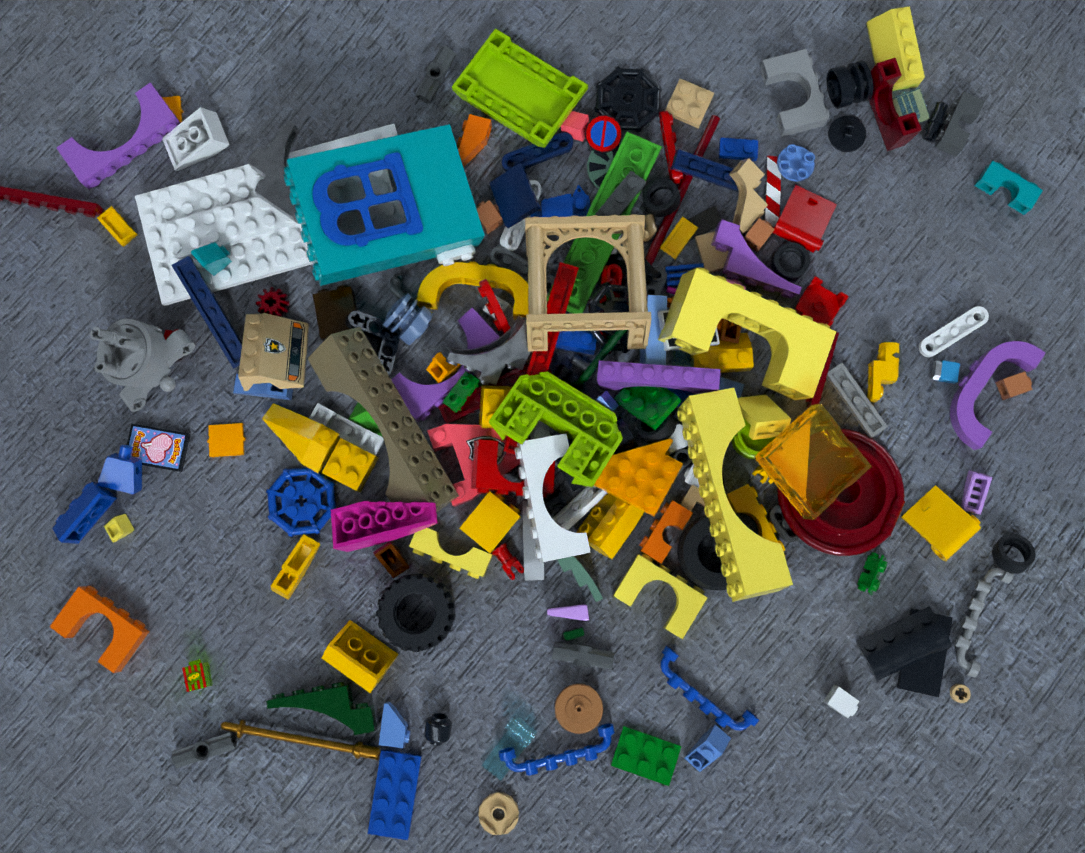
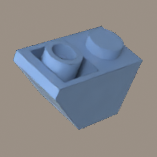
M714 725L703 734L684 759L701 772L723 754L731 738L717 725Z

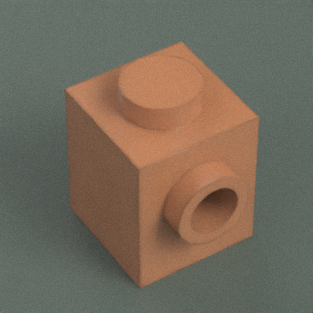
M488 200L476 206L482 228L487 234L503 225L497 204L493 205Z
M759 218L746 234L744 240L750 248L758 253L775 229L772 228L768 221Z
M1025 371L995 382L1002 400L1033 390L1031 379L1026 375Z

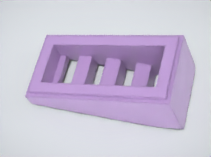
M971 470L968 471L961 508L964 511L981 515L991 484V476ZM976 479H980V480H982V482H981V483H977V482H975V480H976ZM973 486L979 487L980 491L972 490ZM971 494L978 495V499L971 498ZM968 502L977 503V506H970Z
M586 604L550 608L547 610V614L550 616L589 621Z

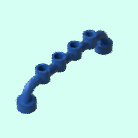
M667 645L662 650L664 656L660 667L664 675L669 678L667 683L674 689H677L678 686L685 692L682 695L690 702H693L694 699L701 704L699 709L706 715H709L710 712L717 717L715 721L721 727L725 728L727 725L734 730L741 731L750 725L755 727L759 722V719L749 710L743 713L742 717L744 720L742 722L734 721L728 714L719 709L713 702L704 697L669 668V661L675 662L679 657L674 650Z
M611 723L597 727L599 737H603V742L598 745H587L581 749H571L557 755L550 754L544 758L530 759L520 764L513 762V759L516 757L513 747L498 751L500 761H505L506 766L514 772L526 771L528 776L537 774L538 768L543 766L546 767L547 771L555 770L558 768L557 763L564 761L567 766L575 765L578 763L577 758L584 756L586 761H592L598 758L597 753L605 751L610 746L611 735L615 733L614 727Z

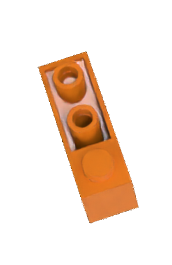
M469 114L468 120H464L462 126L464 133L457 142V149L463 168L487 145L492 130L490 119Z

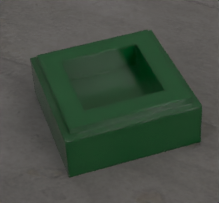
M583 627L563 632L566 641L585 635Z

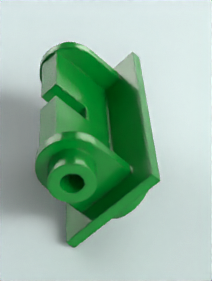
M465 371L442 403L450 407L455 413L458 410L461 411V407L467 401L466 398L470 397L476 387L478 388L480 380Z
M874 552L867 556L863 567L869 570L870 573L862 572L857 583L858 590L865 592L868 589L870 595L873 594V591L877 592L880 585L878 578L880 573L885 572L888 563L885 561L884 555L878 558L879 554Z

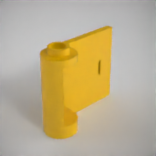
M936 485L901 517L932 545V551L943 561H947L981 529L980 521L974 515L970 516Z

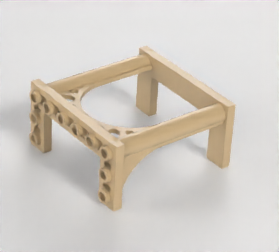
M645 215L534 216L525 218L526 253L528 257L529 315H526L528 352L548 351L547 332L628 330L627 349H646L651 325V312H648L643 244ZM613 234H623V237L618 240L612 239L611 236ZM546 235H557L559 240L551 241ZM583 237L600 239L614 246L622 255L627 268L629 312L547 314L546 267L551 254L563 243Z

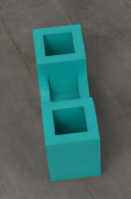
M994 161L985 167L974 185L989 195H992L999 187L1007 188L1011 193V200L1008 206L1023 215L1033 208L1043 191L1037 184L1023 179L1020 174L1006 169L1003 164Z

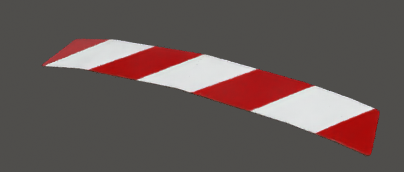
M767 156L766 203L768 206L765 208V220L772 225V228L775 227L780 213L781 173L777 167L778 156Z

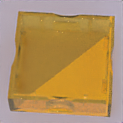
M822 404L811 405L754 456L755 460L803 519L815 520L835 501L845 488L851 486L872 467L857 447L845 437L840 426Z

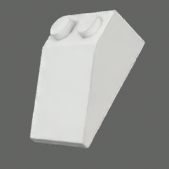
M201 107L162 139L175 171L182 170L215 156L230 145L217 113Z

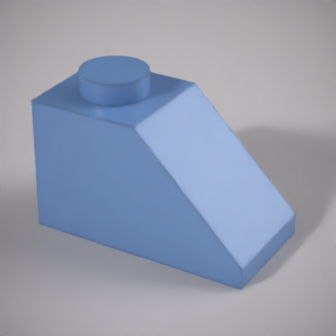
M387 701L384 703L379 745L403 748L410 741L411 731L408 730V724L394 705Z

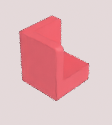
M571 111L560 126L561 132L569 133L574 140L583 142L585 139V129L589 123L588 115Z

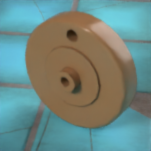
M575 683L565 687L558 694L555 701V716L565 730L575 734L587 733L593 730L602 719L603 703L598 692L591 686Z

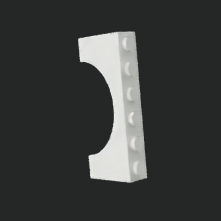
M566 433L526 440L523 445L517 443L515 448L516 459H520L521 467L518 468L520 479L524 480L525 485L522 488L524 499L528 500L529 507H526L528 519L532 520L533 527H530L532 539L536 540L537 547H534L535 557L539 559L540 563L591 553L587 533H575L559 526L549 515L543 500L542 487L545 474L550 465L556 459L564 456L569 448Z

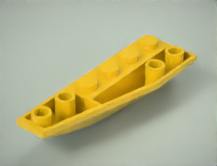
M607 493L595 505L576 533H587L589 546L602 555L613 559L637 525L644 511Z

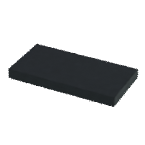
M911 608L910 615L921 610ZM935 614L944 626L948 636H950L953 617ZM947 649L900 670L897 688L939 697Z

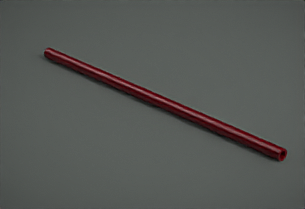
M711 116L694 155L703 158L720 121L718 116ZM684 174L678 186L681 196L680 204L676 211L663 218L645 259L651 265L693 179L692 176Z

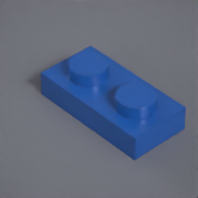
M720 138L719 159L744 160L749 158L751 161L757 160L758 140Z

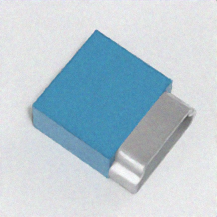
M944 360L934 361L932 380L957 383L960 363Z

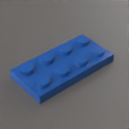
M381 750L367 834L403 840L409 839L422 755Z

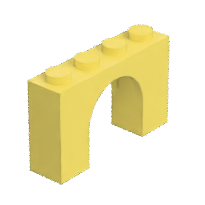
M646 554L642 556L637 555L612 596L631 607L643 586L648 582L661 580L668 583L676 594V606L663 628L683 639L707 600V597L703 595L705 591L697 586L691 588L686 584L688 581L679 575L675 578L669 574L670 569L661 564L659 567L652 563L653 559Z

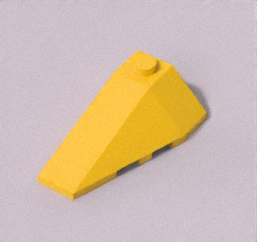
M274 403L262 418L275 435L283 441L289 451L297 457V460L316 473L320 472L339 441V433L319 422Z

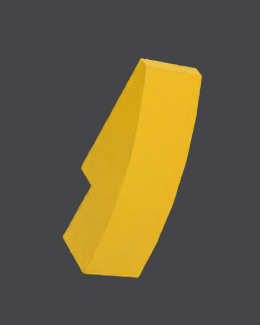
M303 534L282 565V570L271 584V590L289 600L321 544Z

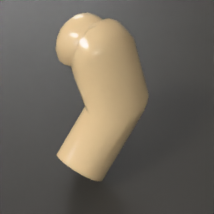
M653 214L645 216L644 242L651 240L657 232Z

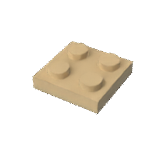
M679 79L665 111L672 114L673 118L699 129L714 93Z

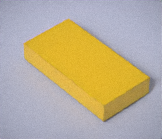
M112 206L97 217L101 224L123 247L138 235Z
M682 216L660 249L672 258L677 259L698 227Z

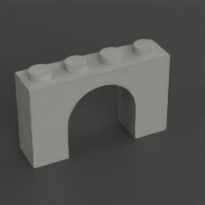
M807 49L765 59L759 68L764 85L790 80L800 84L806 92L807 101L804 105L779 112L776 123L781 137L822 127L829 119V110L824 105L823 91L819 90L818 76L813 71L812 57L808 55Z

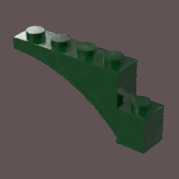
M344 681L333 683L331 688L324 689V685L312 687L310 692H304V689L292 691V695L285 696L284 693L274 694L272 699L266 701L267 709L292 707L323 713L348 726L354 731V735L374 732L378 729L374 704L368 705V702L355 704L356 708H354L350 684L344 685Z

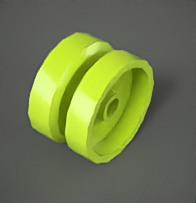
M744 419L746 426L732 438V445L737 453L744 458L757 459L756 457L778 437L752 440L748 436L751 425Z

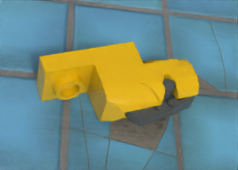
M884 342L879 344L877 360H873L868 364L867 398L870 402L875 403L882 398L883 386L881 384L895 383L898 379V374L904 371L902 351L899 343Z

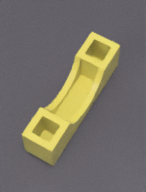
M429 528L414 533L409 547L414 548L413 553L424 556L425 553L431 555V560L440 564L443 561L450 563V568L459 572L461 568L469 571L467 575L479 579V576H485L493 556L475 547L460 556L450 555L441 547L439 533Z

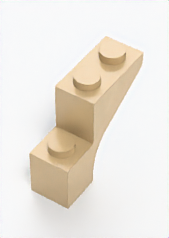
M749 158L741 160L729 174L738 187L739 196L733 223L740 225L739 230L741 234L749 232L753 227L752 223L765 213L764 209L768 206L754 191L760 185V179L765 174Z

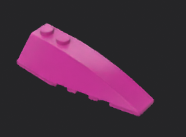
M362 501L331 510L333 549L350 552L392 541L437 524L436 503Z

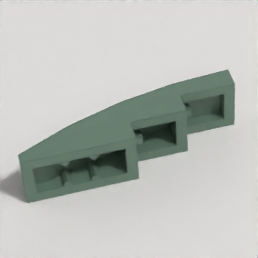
M574 556L557 559L563 573L571 569L579 587L587 584L595 602L603 599L593 579Z

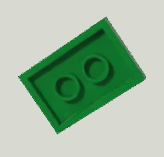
M649 386L623 388L614 398L618 405L654 430L661 425L681 402L679 396L668 389Z
M623 725L611 766L669 786L682 746Z

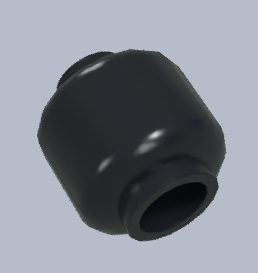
M442 713L432 714V716L426 719L424 737L430 741V744L440 746L442 743L447 742L451 735V720Z

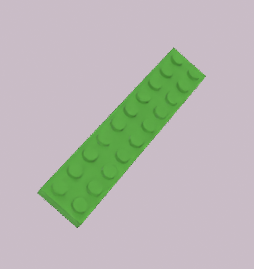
M626 132L586 216H592L597 213L630 171H633L646 181L662 146ZM641 191L621 216L631 214ZM613 234L611 237L614 240H618L621 234ZM590 237L576 238L563 262L579 267L567 307L568 312L572 314L584 312L603 268L606 266L614 249V246ZM552 287L547 295V302L549 300Z

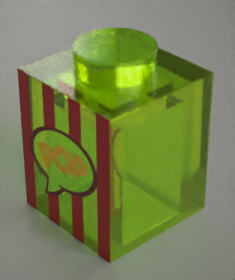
M201 659L188 662L189 666L182 668L187 692L212 686L208 662L201 663Z

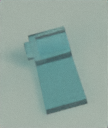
M519 717L516 719L511 718L505 727L507 732L482 764V767L500 781L509 771V768L506 766L505 761H500L498 751L513 747L516 757L513 759V762H515L537 733L535 729Z

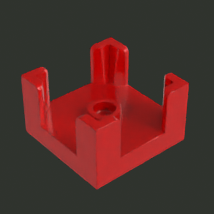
M815 276L808 284L794 310L801 316L812 317L816 323H824L831 327L834 317L849 296L843 292H839L837 295L822 287L823 280Z

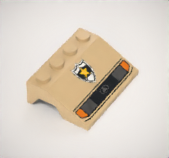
M266 313L246 314L238 374L244 391H249L253 384L271 383L279 389L304 388L309 333L308 323Z

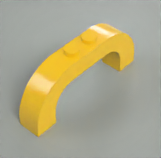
M472 261L468 263L455 262L449 266L441 265L435 268L424 278L418 290L417 304L419 308L425 306L428 309L438 310L441 294L449 286L454 284L480 286L479 282L487 279L491 288L502 289L512 295L515 300L513 319L516 320L518 315L526 318V315H529L528 284L516 272L494 264H487L486 266Z

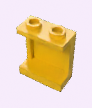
M489 491L459 528L490 554H492L500 541L521 518L518 515L520 511L512 504L507 506L503 502L505 498L497 494L496 491L494 494Z

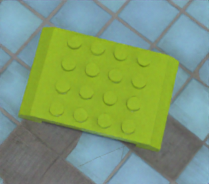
M494 29L452 86V90L461 99L536 146L543 148L547 146L588 89V84L573 75L571 78L511 42L509 36L497 29Z

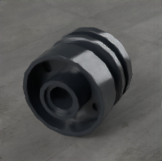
M860 60L856 63H850L847 65V68L842 65L828 70L827 90L835 108L840 109L850 106L853 102L858 104L862 101H869L872 98L873 79L865 61Z

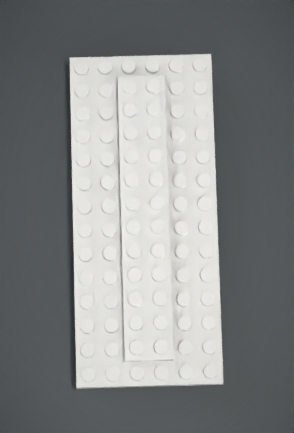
M395 124L290 152L289 159L397 136L398 134ZM249 164L135 196L162 305L166 306L191 299L171 266L187 256L192 257L212 292L313 264V261L309 262L307 257V242L303 243L301 237V223L294 222L256 194V185L264 177L254 171ZM390 169L369 173L368 176L375 195H383L397 190ZM359 176L335 180L329 184L327 189L329 198L338 204L361 200L366 197ZM399 200L373 205L368 208L375 229L406 222V216ZM359 210L347 211L338 217L337 226L343 234L356 235L365 232V226ZM215 242L218 246L224 245L230 252L228 257L232 262L213 276L191 254L192 250Z

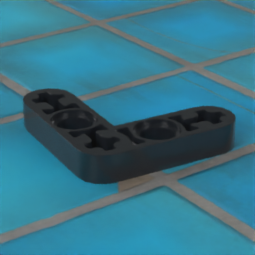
M352 311L345 318L346 326L349 329L361 327L365 335L379 340L376 355L382 365L384 361H387L383 367L388 375H390L400 340L398 338L401 332L398 328L392 333L394 336L391 338L388 331L392 328V323L386 328L382 325L384 320L360 311ZM353 317H356L357 324H354ZM372 322L377 325V332L369 329V323ZM383 347H388L391 350L390 356L383 354Z

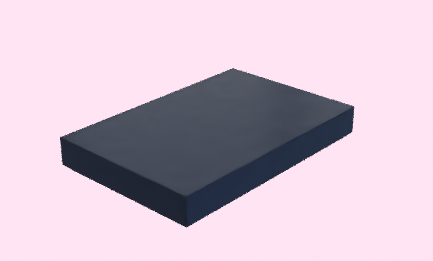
M521 163L489 182L503 222L508 229L541 209L525 168Z

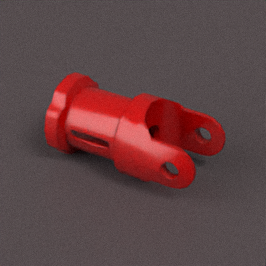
M506 543L492 552V555L498 558L502 564V569L511 580L515 579L511 566L515 567L519 573H524L523 566L516 556H512L507 549Z

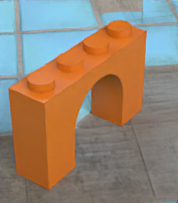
M89 585L79 586L52 622L50 628L64 638H73L91 615L95 613L105 615L113 625L114 634L110 645L97 662L112 673L121 672L150 631L145 628L146 625L137 619L134 621L130 618V614L126 610L113 606L114 602L112 600L99 596L97 594L98 590Z

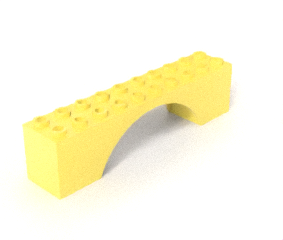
M735 388L689 396L678 408L677 416L683 425V437L688 443V455L694 464L693 473L695 478H698L700 485L699 494L705 503L704 512L709 517L711 524L710 533L715 538V551L722 563L721 572L726 577L729 597L732 598V602L778 592L793 585L781 544L769 541L750 530L735 514L725 494L722 479L724 455L732 438L746 426Z

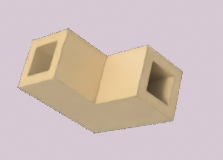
M693 484L680 503L681 506L689 511L693 509L696 503L703 507L705 506L704 500L699 494V488Z

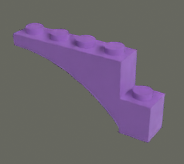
M721 220L718 223L711 245L715 246V249L718 251H729L722 273L727 274V278L741 279L747 285H759L765 291H777L781 293V296L790 299L800 295L802 287L781 278L756 257L744 240L739 230L740 225Z

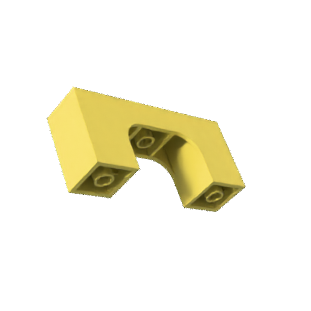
M698 267L682 274L664 328L659 335V341L665 342V340L676 338L675 344L682 347L679 350L691 355L704 353L709 350L721 318L763 336L768 341L772 355L761 386L793 400L814 397L836 331L830 329V326L827 324L814 322L812 317L797 314L796 310L779 306L777 301L766 300L757 292L746 291L740 284H731L722 276L711 275L705 268Z

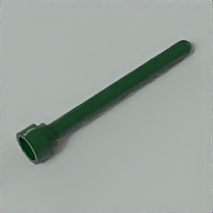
M616 330L578 380L570 382L569 385L583 392L584 383L596 370L599 361L604 360L627 330Z

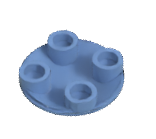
M790 144L778 156V170L782 176L790 181H803L810 177L814 171L815 155L804 147Z

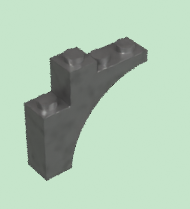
M289 120L281 126L276 138L269 142L266 151L258 147L256 151L251 153L248 164L254 171L264 177L256 185V194L297 223L295 217L296 205L291 204L289 197L290 188L286 186L283 176L292 144L299 134L297 126Z
M518 315L510 329L490 344L475 349H453L444 346L441 354L446 358V362L452 365H464L465 369L474 373L480 380V383L496 385L504 366L515 370V368L523 370L531 352H528L526 318Z

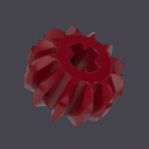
M271 287L269 292L263 289L264 295H258L261 301H257L256 305L259 307L258 312L260 314L266 313L283 317L282 312L288 313L285 307L289 306L290 302L287 301V294H283L280 288L275 290L274 287Z

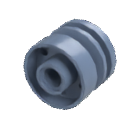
M406 293L390 308L382 325L387 328L393 322L394 324L390 329L392 333L400 327L402 331L398 338L409 346L425 332L434 313L425 306L416 311L414 308L418 300L414 299L410 304H407L411 295Z

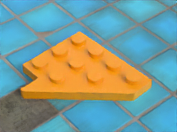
M663 440L612 455L594 486L655 517L683 463L666 455L673 440Z

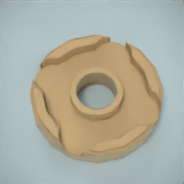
M496 792L488 795L479 807L478 816L480 824L485 831L492 835L508 834L518 822L519 809L517 803L506 793ZM500 808L504 811L505 815L502 819H496L493 816L495 809Z

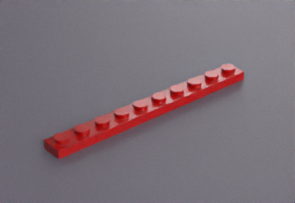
M562 262L559 263L547 303V314H566L579 267ZM560 331L547 332L548 351H533L526 375H538L540 372L549 371ZM507 437L503 451L515 455V448L518 442Z

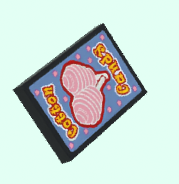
M131 423L127 445L133 447L131 457L141 459L144 466L182 472L191 434Z

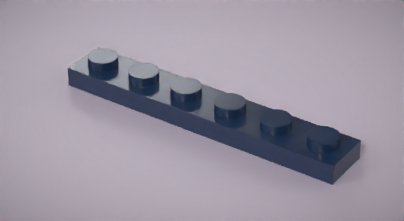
M187 256L172 264L171 266L233 369L240 365L242 342L192 257Z

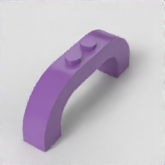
M1011 341L990 349L978 361L975 360L970 365V373L959 381L958 385L960 387L955 393L950 406V419L953 429L967 446L973 450L982 448L992 431L978 422L974 415L973 406L977 396L1001 362H1010L1029 372L1037 367L1046 354L1044 351L1026 342Z

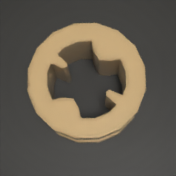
M955 684L950 689V696L954 701L965 703L970 699V690L965 685ZM958 688L965 692L961 699H959L958 695H955L956 690L959 691Z

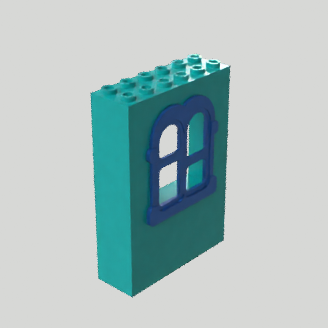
M450 124L287 159L286 167H284L285 174L283 176L286 186L290 188V201L292 205H296L295 217L297 223H301V237L303 243L307 242V257L309 262L313 261L314 269H312L315 281H319L320 286L436 258L442 252L466 245H474V248H476L485 236ZM390 169L397 190L383 195H375L368 176L369 173ZM352 176L360 177L366 195L364 199L338 204L329 198L327 189L331 182ZM399 200L406 216V222L375 229L368 208L373 205ZM359 210L365 226V232L356 235L343 234L337 226L338 217L344 212Z

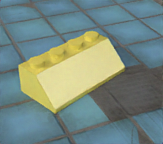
M910 6L891 9L867 21L866 24L875 65L879 62L896 58L902 74L894 84L892 91L918 87L925 78Z

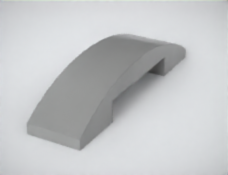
M523 501L525 581L544 580V562L540 563L539 559L535 557L534 547L537 546L536 540L532 539L530 527H533L532 520L528 519L526 507H529L528 501Z

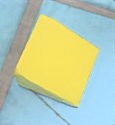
M126 514L116 516L104 525L113 543L134 531Z

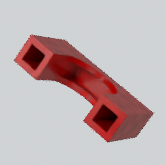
M481 439L474 441L471 489H477V493H489V490H494L499 495H508L509 492H516V496H523L524 480L518 483L508 481L498 470V441ZM555 461L550 465L544 477L542 487L543 498H547V495L553 494Z

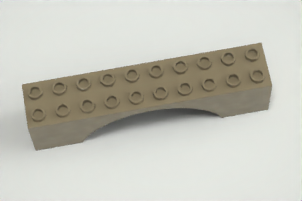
M361 327L331 334L308 357V360L327 392L335 391L352 397L368 411L377 424L389 457L390 475L386 496L390 502L436 503L437 513L459 497L367 337Z

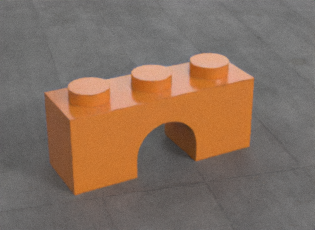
M673 500L670 503L666 502L660 511L662 513L661 518L654 520L649 528L652 530L649 537L644 536L639 544L642 547L640 552L646 554L659 564H662L672 548L663 540V530L667 526H673L680 531L683 530L693 512Z

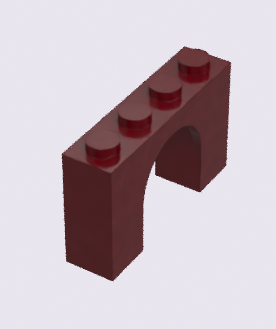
M896 58L877 63L871 70L873 95L869 100L887 151L905 146L922 130L915 112L899 117L895 110L892 89L902 74Z

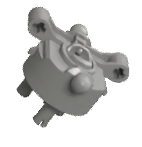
M134 319L116 321L107 330L94 327L90 332L91 339L100 341L97 350V362L94 367L95 371L102 373L109 382L125 386L120 393V397L132 412L139 411L145 406L147 394L153 387L160 384V388L165 392L174 390L176 382L173 378L168 377L171 372L170 367L176 360L190 354L195 348V344L184 330L174 331L165 340L159 326L155 327Z

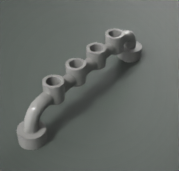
M993 568L986 573L983 580H977L975 584V590L979 591L977 598L972 597L968 603V608L972 610L970 617L964 616L961 627L965 628L963 636L957 635L954 646L958 647L957 662L966 670V675L974 678L980 671L981 663L975 660L967 662L965 653L971 644V637L977 627L979 615L984 608L985 598L991 589L992 579L995 576H1000V581L1009 584L1014 577V573L1006 572L1001 568Z

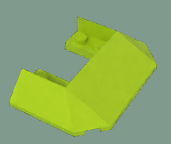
M548 371L540 372L538 375H521L489 420L490 425L502 440L508 436L521 445L524 444L538 421H541L560 434L566 433L567 438L573 442L557 467L574 477L572 484L589 487L594 486L623 439L621 431L619 432L617 417L614 412Z

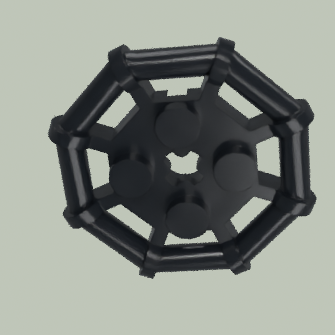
M618 66L601 82H597L595 112L599 113V115L611 116L605 110L611 108L613 113L617 115L615 119L618 122L620 118H633L634 123L619 122L622 130L640 132L655 117H659L662 88L645 72V69H627ZM623 76L636 77V79H624ZM616 78L619 79L618 84L612 87L609 86ZM641 79L646 83L649 89H646L645 87L643 88L641 86ZM604 91L610 93L609 101L603 103ZM651 94L653 95L652 106L647 104V96ZM626 95H630L633 101L626 102L623 98H626ZM644 110L648 111L649 113L639 121L637 116L641 115Z
M603 283L593 298L588 300L589 313H597V310H599V313L629 312V306L626 304L628 303V285ZM613 292L619 293L620 297H615ZM606 295L607 300L605 302L599 303L600 300ZM601 330L602 333L607 335L606 339L600 331L588 332L592 333L602 349L616 330ZM628 330L619 339L620 344L616 343L611 351L623 353L630 351V349H627L628 334L626 333Z

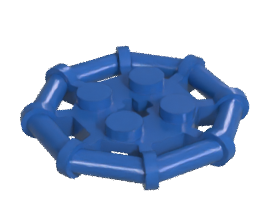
M307 467L283 469L282 474L266 490L268 495L269 521L272 520L290 537L311 533L319 534L320 530L331 518V510L336 509L334 481L331 482L320 472L316 473ZM307 475L306 481L295 482L292 477ZM312 477L324 486L318 489L311 483ZM288 479L290 485L285 488L283 493L277 492ZM325 491L327 492L328 506L323 505L322 493ZM276 496L281 497L282 509L278 512ZM300 496L307 499V502L302 507L297 503ZM321 509L326 510L316 523L314 519L316 514ZM286 514L293 520L292 525H289L280 516ZM309 520L312 525L297 527L299 521Z

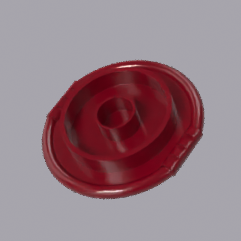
M826 429L809 435L804 515L777 484L779 506L788 526L807 545L830 555H858L879 546L891 536L905 504L903 479L892 456L874 439L849 429Z

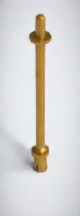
M241 720L239 724L221 723V729L237 732V738H241L243 734L348 752L352 753L357 759L364 757L378 761L380 755V747L363 745V742L351 745L246 726L245 720Z

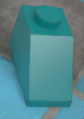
M215 242L191 251V254L202 267L213 276L232 262L228 257L230 252L224 245L218 246Z

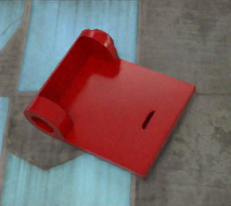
M795 185L774 227L773 234L790 242L800 244L812 253L815 250L819 251L824 242L821 238L837 204Z

